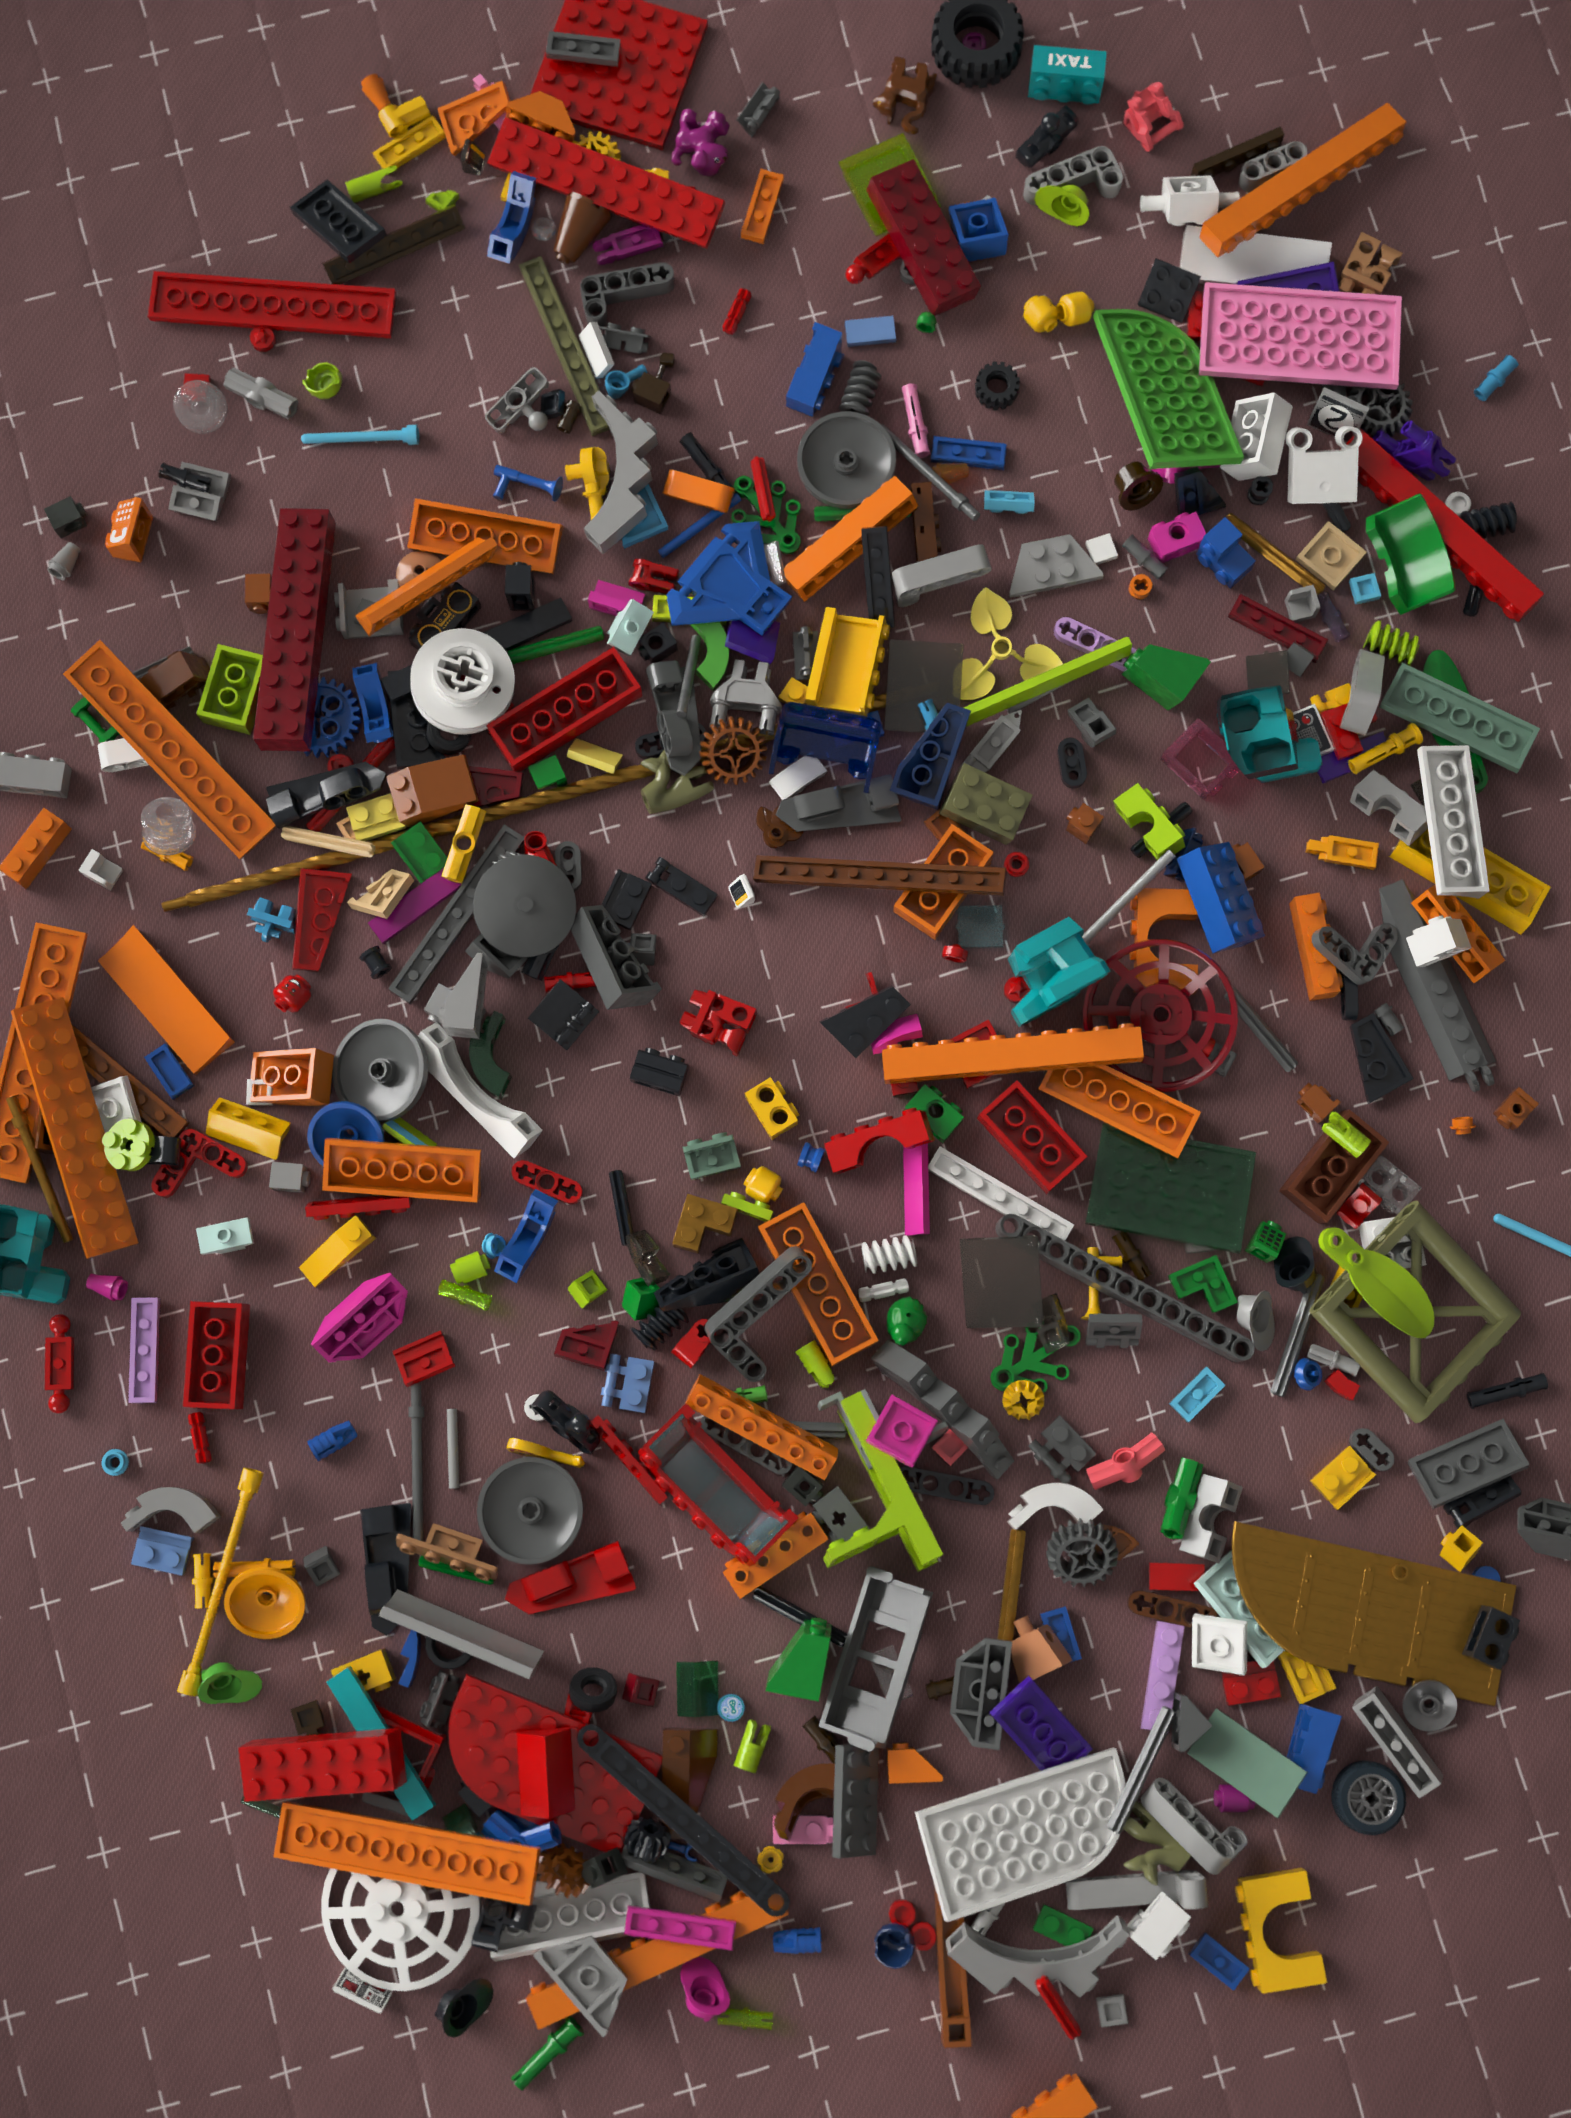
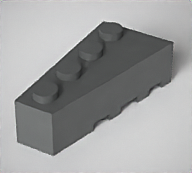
M586 906L576 913L571 932L606 1009L647 1005L662 988L658 982L653 983L647 975L650 971L644 963L640 965L633 955L635 950L630 943L621 938L619 935L621 930L604 906Z

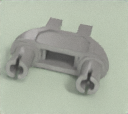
M735 660L731 678L723 683L711 696L710 704L713 707L709 727L711 724H714L716 728L718 726L721 727L719 719H723L726 722L727 711L730 709L762 712L759 726L760 734L766 735V731H768V735H773L776 715L781 713L782 705L769 687L771 676L769 663L759 662L756 678L752 680L746 679L747 667H745V660Z

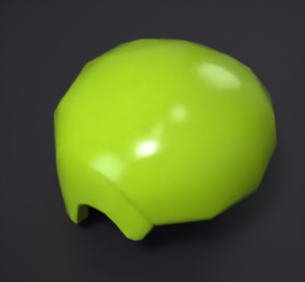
M328 362L318 363L313 368L307 370V378L303 380V384L312 396L318 399H330L340 390L342 374L335 365Z

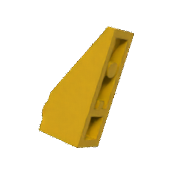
M355 1215L335 1231L299 1268L316 1288L373 1242L376 1237L365 1223Z

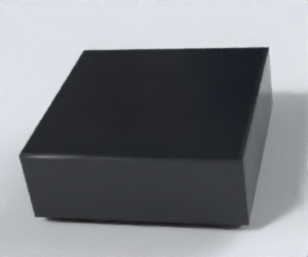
M557 389L541 395L540 412L546 415L547 420L564 415L565 391Z

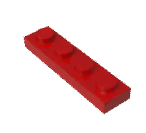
M379 1195L308 1202L305 1206L306 1217H314V1220H325L329 1218V1215L339 1214L340 1218L355 1216V1213L365 1212V1215L368 1216L378 1215L381 1213V1210H391V1213H402L411 1207L413 1200L412 1197Z

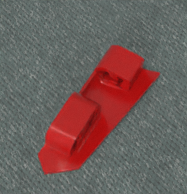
M616 1541L570 1561H562L511 1582L505 1600L529 1615L636 1589V1585L619 1541Z

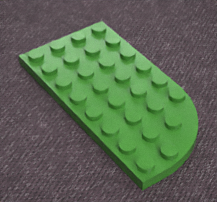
M1130 309L1095 310L1093 315L1094 322L1150 469L1241 464L1244 455L1213 377L1199 375L1200 349L1194 341L1172 323L1146 312Z

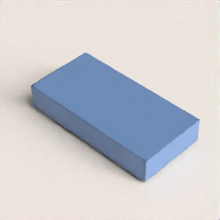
M893 316L845 320L847 347L896 342Z

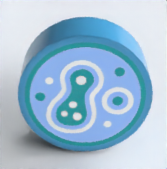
M726 1694L717 1703V1712L726 1721H736L744 1713V1702L737 1695Z

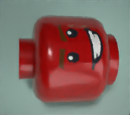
M300 975L285 976L273 990V995L276 999L274 1004L283 1012L287 1010L298 1012L311 998L310 984Z

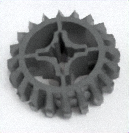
M1405 383L1398 385L1397 390L1367 387L1351 388L1347 397L1361 404V398L1366 394L1368 396L1366 406L1369 407V410L1360 429L1365 433H1369L1371 438H1373L1377 431L1381 430L1390 437H1393L1395 432L1400 433L1403 425L1409 421L1408 417L1413 412V409H1411L1413 400L1408 399L1410 391H1403ZM1396 405L1397 416L1391 419L1390 410Z
M1079 1518L1077 1524H1073L1069 1519L1068 1527L1060 1524L1058 1527L1059 1532H1052L1051 1539L1047 1542L1046 1558L1048 1559L1050 1570H1053L1055 1577H1061L1063 1584L1070 1580L1073 1588L1077 1583H1081L1083 1588H1085L1089 1582L1095 1586L1097 1579L1105 1582L1106 1574L1112 1575L1113 1567L1117 1565L1119 1552L1116 1547V1539L1112 1537L1109 1529L1104 1530L1101 1522L1094 1526L1092 1519L1088 1523H1083V1520ZM1096 1544L1102 1548V1555L1097 1554V1550H1095ZM1063 1551L1068 1553V1556L1070 1557L1069 1561H1066L1062 1557L1061 1554Z

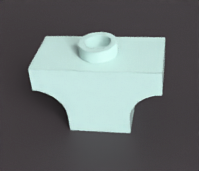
M631 599L621 612H618L607 633L610 635L607 644L615 647L623 654L631 656L654 612Z
M248 1217L196 1228L200 1253L202 1255L212 1253L224 1254L246 1249L245 1246L254 1244L250 1219Z

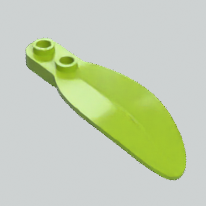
M1326 1228L1320 1233V1248L1338 1265L1348 1271L1356 1290L1380 1316L1409 1336L1426 1338L1431 1333L1434 1327L1432 1304L1420 1283L1407 1270L1380 1253L1362 1248L1340 1228ZM1334 1236L1338 1238L1337 1245L1333 1244ZM1354 1253L1357 1255L1356 1262H1353L1352 1255Z

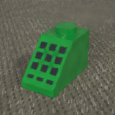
M1269 1220L1267 1223L1263 1221L1257 1226L1244 1251L1265 1263H1269L1277 1258L1286 1233L1281 1231L1282 1227Z

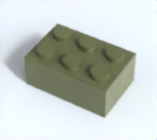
M963 763L956 772L939 814L1007 845L1013 841L1032 794Z

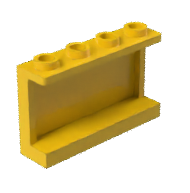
M826 607L805 697L809 709L867 717L868 710L874 706L875 695L872 694L873 688L879 683L880 671H877L879 662L883 663L885 648H883L884 639L888 640L890 625H887L885 616L879 615L878 620L838 615L836 608Z

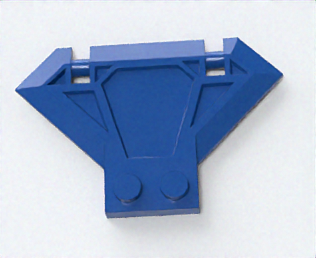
M759 521L726 524L721 529V532L726 535L725 538L721 540L715 537L678 580L677 583L682 586L681 590L678 592L671 588L667 593L671 624L676 626L740 620L763 636L791 602L792 596L770 581ZM733 542L738 545L736 548L731 546ZM690 594L695 596L692 600L688 598Z

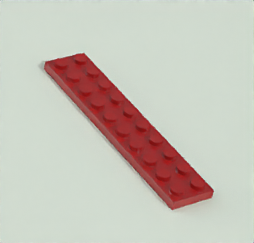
M506 117L503 120L487 162L489 166L509 174L516 171L537 178L536 184L564 195H568L569 192L581 194L593 200V204L598 208L602 206L611 213L706 249L709 247L726 204L720 198Z
M153 271L148 318L150 321L242 328L269 327L271 330L391 338L396 290L392 288Z

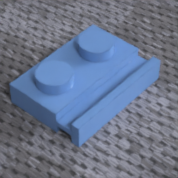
M140 1526V1533L131 1564L183 1576L185 1575L191 1551L190 1547L194 1537Z

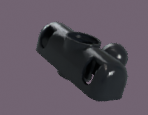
M1065 105L1056 114L1047 113L1044 115L1041 125L1018 148L1015 158L1022 165L1030 168L1035 166L1047 154L1051 155L1060 147L1064 138L1078 126L1076 114Z
M551 1390L543 1391L532 1403L531 1407L551 1424L550 1427L557 1434L569 1440L581 1452L592 1454L599 1445L601 1436L591 1426L589 1417L581 1413L574 1406L566 1404Z

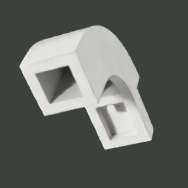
M1048 1483L1033 1487L1020 1495L1026 1505L1024 1507L1021 1504L1017 1505L1009 1513L1011 1518L1007 1522L1016 1530L1039 1509L1046 1506H1056L1067 1511L1077 1523L1079 1518L1083 1520V1523H1088L1090 1519L1093 1520L1104 1509L1092 1496L1080 1488L1064 1483Z

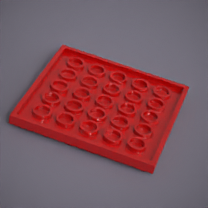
M565 0L553 32L621 39L618 66L547 59L545 53L530 94L541 91L563 101L573 124L663 151L706 33L708 20L642 0Z

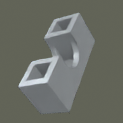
M1375 770L1370 772L1354 787L1350 802L1368 816L1379 809L1391 811L1395 817L1389 832L1408 846L1428 829L1425 806L1412 799L1405 791L1400 790L1385 776L1380 775Z
M1203 1474L1179 1550L1220 1563L1227 1538L1215 1532L1214 1520L1222 1511H1236L1243 1487L1224 1479Z

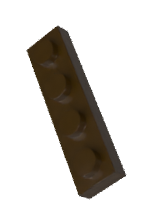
M1280 126L1208 157L1193 165L1190 176L1211 175L1214 178L1216 174L1223 171L1226 173L1230 172L1239 164L1248 162L1281 147L1285 134Z

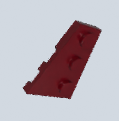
M469 766L479 800L471 804L472 806L482 807L520 798L523 772Z

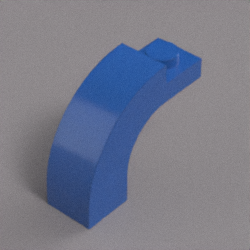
M516 171L510 174L504 212L499 224L490 233L487 257L510 264L518 254L533 215L536 201L534 191L537 178Z
M373 663L352 668L353 680L363 714L367 743L384 742L394 736L378 665Z
M537 1189L533 1191L519 1226L509 1243L500 1253L494 1269L496 1273L515 1283L519 1281L550 1228L556 1214L555 1208L558 1200Z

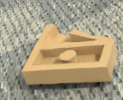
M391 869L378 881L367 886L368 892L358 900L352 897L347 903L351 909L387 919L412 885L414 879L408 873Z

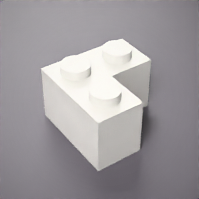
M1441 915L1428 920L1429 925L1413 930L1414 935L1406 938L1417 967H1426L1472 948L1461 919H1452L1451 916L1444 918Z
M1161 1891L1145 1912L1142 1909L1137 1912L1128 1923L1127 1929L1130 1938L1157 1960L1159 1956L1163 1958L1172 1948L1171 1941L1175 1936H1181L1190 1925L1188 1920L1191 1917Z

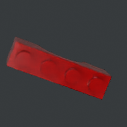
M916 1107L903 1111V1116L893 1119V1116L879 1119L878 1125L869 1127V1124L856 1127L854 1128L855 1133L846 1136L845 1133H839L831 1136V1141L824 1143L833 1173L841 1174L863 1166L865 1153L874 1141L883 1137H893L908 1149L935 1141L926 1111H917Z

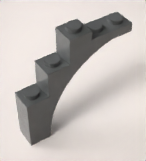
M887 1340L871 1357L883 1375L909 1392L942 1422L946 1421L948 1428L974 1453L992 1477L998 1480L1015 1461L998 1438L1000 1434L990 1420L970 1408L957 1390L939 1380L926 1362L890 1340Z

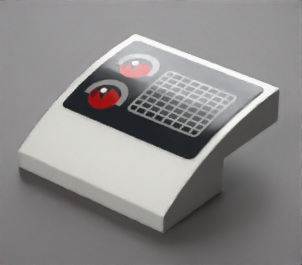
M1313 704L1293 712L1298 739L1311 737L1317 740L1321 756L1333 752V744L1316 705Z

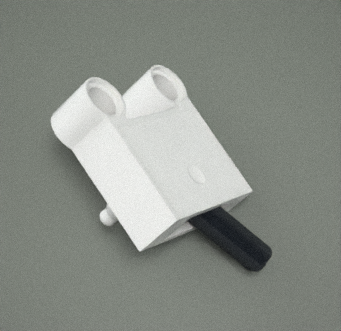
M1351 426L1339 428L1335 434V441L1341 447V450L1306 451L1312 445L1313 438L1310 431L1304 428L1295 427L1290 429L1285 438L1286 444L1289 447L1287 502L1291 504L1322 503L1334 526L1343 533L1351 528V524L1339 502H1357L1358 451L1363 439L1361 431ZM1348 431H1352L1354 439L1350 444L1346 445L1343 439L1344 435ZM1302 432L1304 442L1300 446H1296L1294 444V437L1297 433Z

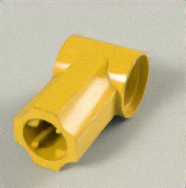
M418 96L398 107L394 104L388 105L379 112L378 116L390 138H397L408 131V127L431 115L423 97Z

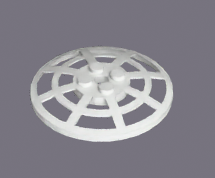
M330 1868L322 1894L324 1930L337 1958L351 1973L362 1981L391 1991H409L424 1988L438 1982L451 1973L463 1961L472 1947L473 1932L481 1913V1896L469 1894L466 1897L453 1898L452 1891L441 1889L444 1899L430 1901L428 1892L423 1885L385 1878L376 1883L369 1875L350 1872L352 1877L345 1889L343 1907H328L331 1885L337 1869ZM359 1881L369 1894L366 1898L365 1906L351 1907L352 1894ZM394 1901L403 1904L404 1913L402 1916H397L392 1912L391 1906ZM470 1908V1920L466 1936L459 1950L455 1951L444 1943L452 1926L454 1910ZM445 1911L442 1928L439 1935L435 1936L426 1928L431 1912ZM352 1918H366L372 1932L364 1942L357 1935ZM329 1919H344L348 1936L358 1949L350 1961L342 1953L335 1941ZM418 1936L429 1945L422 1953L407 1958L405 1942ZM380 1939L394 1943L396 1959L383 1957L373 1952L372 1949ZM436 1951L450 1961L444 1968L432 1976L411 1982L408 1966L425 1961ZM366 1957L380 1965L397 1967L400 1983L377 1980L364 1974L358 1967Z

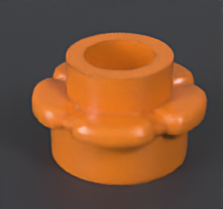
M1473 1117L1452 1118L1450 1129L1455 1130L1456 1134H1470L1471 1129L1475 1128L1476 1125L1473 1124Z

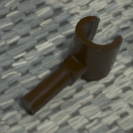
M665 352L661 354L657 378L662 379L665 367H674L675 357L673 353Z

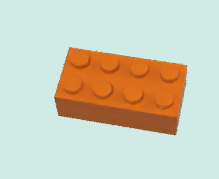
M951 824L924 864L987 867L993 859L994 852ZM904 890L894 905V913L936 940L968 894Z

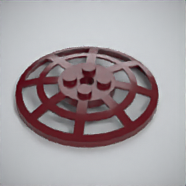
M1149 939L1124 947L1105 961L1107 966L1111 967L1121 979L1112 991L1109 1005H1093L1094 995L1101 979L1089 985L1083 1006L1084 1030L1093 1031L1092 1015L1108 1016L1110 1029L1119 1028L1116 1016H1130L1134 1027L1141 1026L1142 1038L1147 1042L1155 1044L1154 1057L1144 1055L1141 1062L1154 1066L1152 1081L1132 1076L1120 1069L1116 1064L1107 1066L1160 1092H1172L1200 1083L1223 1063L1232 1048L1237 1034L1239 1021L1238 1004L1234 989L1227 975L1210 956L1196 947L1180 941ZM1159 946V961L1143 963L1130 971L1119 961L1125 955L1138 949ZM1170 947L1190 952L1205 961L1209 966L1198 975L1184 965L1171 962ZM1159 968L1158 983L1145 987L1135 977L1146 970ZM1169 969L1183 973L1192 981L1182 989L1169 984ZM1215 974L1221 979L1227 991L1231 1014L1216 1012L1213 996L1206 985V982ZM1128 984L1137 993V996L1131 1006L1117 1005L1122 989ZM1199 988L1206 999L1208 1011L1193 1010L1189 996ZM1163 1007L1167 1009L1169 1017L1166 1020L1157 1019L1155 1016L1156 1008ZM1192 1020L1207 1022L1205 1032L1197 1044L1187 1033ZM1215 1023L1228 1024L1230 1029L1226 1042L1218 1056L1211 1062L1202 1049L1211 1038ZM1178 1040L1188 1050L1177 1057L1165 1058L1166 1045ZM1194 1057L1203 1068L1199 1073L1186 1079L1163 1082L1164 1067L1179 1065Z

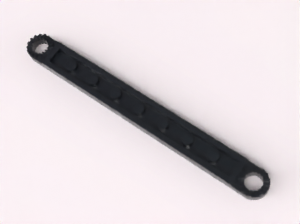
M589 1724L580 1729L577 1741L582 1750L767 1914L777 1917L786 1913L790 1901L787 1893L600 1727ZM589 1730L596 1731L599 1736L598 1743L592 1747L585 1745L583 1741L584 1733ZM779 1894L782 1896L783 1905L779 1910H772L769 1907L768 1900L771 1895Z

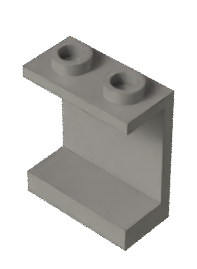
M398 579L388 580V587L346 590L343 583L338 584V592L334 593L336 608L339 607L340 616H336L337 631H341L344 639L404 635L403 615L371 636H368L361 625L355 624L353 621L362 598L373 602L379 601L401 587Z

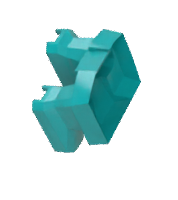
M1071 917L1063 919L1018 944L1007 959L1015 977L1022 976L1030 989L1011 1010V1014L1018 1027L1028 1024L1073 999L1081 992L1080 990L1108 975L1107 973L1111 972L1105 960L1093 954L1082 938L1084 935L1083 928Z
M0 1204V1295L60 1304L66 1300L71 1279L68 1273L62 1269L41 1266L43 1251L52 1244L56 1223L51 1216L39 1214V1211Z

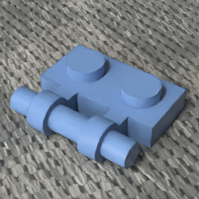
M610 1354L609 1364H606L605 1372H607L605 1387L601 1389V1395H603L601 1406L612 1407L613 1397L621 1398L619 1409L646 1413L654 1361L628 1357L627 1367L619 1366L621 1355ZM617 1374L625 1375L622 1390L615 1389Z

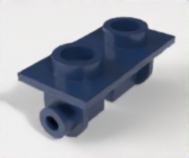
M1196 828L1183 830L1185 833L1183 837L1185 847L1175 854L1176 857L1166 866L1163 875L1176 874V880L1185 881L1177 858L1202 846L1204 842L1202 840L1203 835L1197 833Z

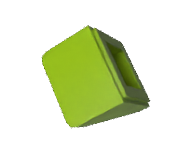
M592 1269L573 1281L568 1287V1291L579 1306L584 1308L604 1294L607 1288Z

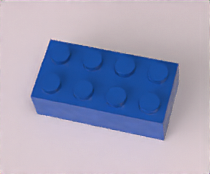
M1230 842L1199 847L1177 858L1212 954L1243 947L1265 937L1262 923L1257 916L1253 899L1249 895L1244 875L1240 871Z

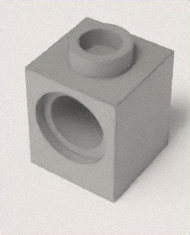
M272 1162L269 1188L274 1191L305 1193V1187H309L310 1171H307L305 1165Z

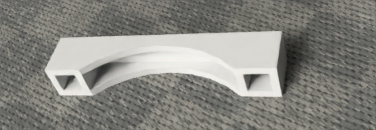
M437 1022L422 1030L418 1037L422 1041L427 1053L428 1071L513 1158L528 1150L543 1130L525 1112L500 1104L476 1084L462 1063L455 1040L448 1036L446 1031Z

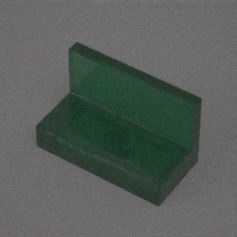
M718 1661L676 1662L677 1716L703 1717L719 1715L717 1712V1703L719 1701Z

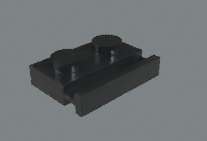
M618 869L601 905L604 906L617 925L631 930L648 896L652 883Z

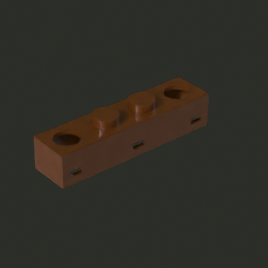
M931 482L911 483V492L919 506L912 512L916 563L937 557V552H941V538L936 537L935 529H939V515L934 514Z

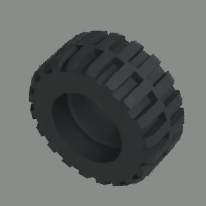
M949 0V2L944 1L934 18L931 52L932 56L935 57L934 62L937 68H942V74L946 78L952 77V82L958 85L964 83L966 84L965 87L972 88L973 85H979V88H986L987 84L996 85L1000 83V78L1006 79L1011 74V70L1016 68L1021 56L1024 37L1023 19L1021 14L1017 13L1018 8L1013 2L1008 3V0ZM977 26L993 32L999 42L988 49L974 50L961 44L956 35L965 28Z

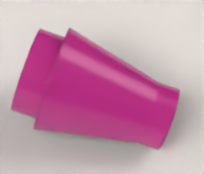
M90 1274L86 1287L111 1301L122 1300L128 1290V1282L123 1280L122 1276Z

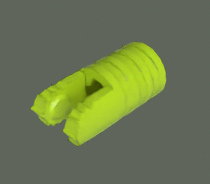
M1331 1112L1328 1119L1331 1123H1324L1322 1126L1323 1132L1355 1158L1359 1157L1371 1142L1369 1138L1337 1112Z
M815 1340L795 1352L803 1366L807 1369L808 1374L812 1375L822 1389L832 1385L833 1381H835L834 1374H832L827 1364L829 1362L824 1357L825 1355L821 1352Z
M750 1719L733 1766L756 1773L771 1731V1726L762 1725L756 1742L753 1743L757 1724L755 1720Z

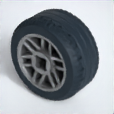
M1357 1761L1343 1768L1334 1780L1331 1791L1332 1805L1338 1818L1347 1827L1364 1835H1380L1393 1829L1400 1822L1405 1812L1406 1792L1400 1778L1390 1768L1374 1761ZM1372 1795V1799L1365 1800V1796Z

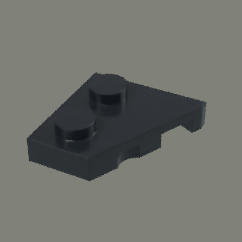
M1198 467L1174 473L1178 515L1186 512L1188 514L1197 512L1198 515L1226 507V503Z

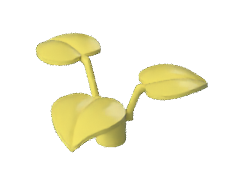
M987 587L978 594L973 603L971 623L978 633L987 634L992 631L996 639L992 643V656L984 667L981 661L975 658L965 659L956 666L953 673L952 694L955 698L961 700L979 699L992 690L995 677L987 669L995 659L1004 660L1013 655L1017 660L1023 662L1020 667V674L1024 681L1063 664L1058 655L1045 645H1029L1025 650V658L1012 649L1011 641L1006 637H1001L996 631L1003 630L1009 625L1012 619L1011 607L1004 598L995 594Z

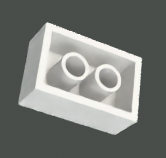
M1276 393L1237 400L1231 425L1243 452L1244 459L1241 464L1221 465L1220 469L1238 481L1277 474L1293 406Z

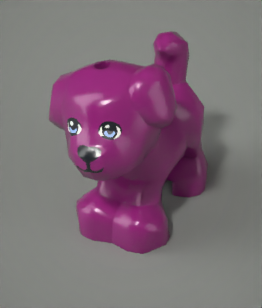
M685 109L680 116V130L676 136V148L672 153L671 162L676 166H680L683 154L695 152L691 159V165L703 176H714L719 172L729 156L728 150L722 145L715 144V140L718 136H726L730 125L722 113L711 111L706 123L701 127V122L696 121L697 114L695 111Z

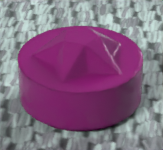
M972 32L963 38L962 44L970 49L984 50L986 48V40L979 33Z

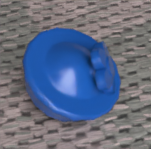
M1303 1358L1298 1361L1294 1370V1378L1297 1384L1304 1390L1314 1389L1322 1380L1321 1367L1317 1362L1309 1358Z

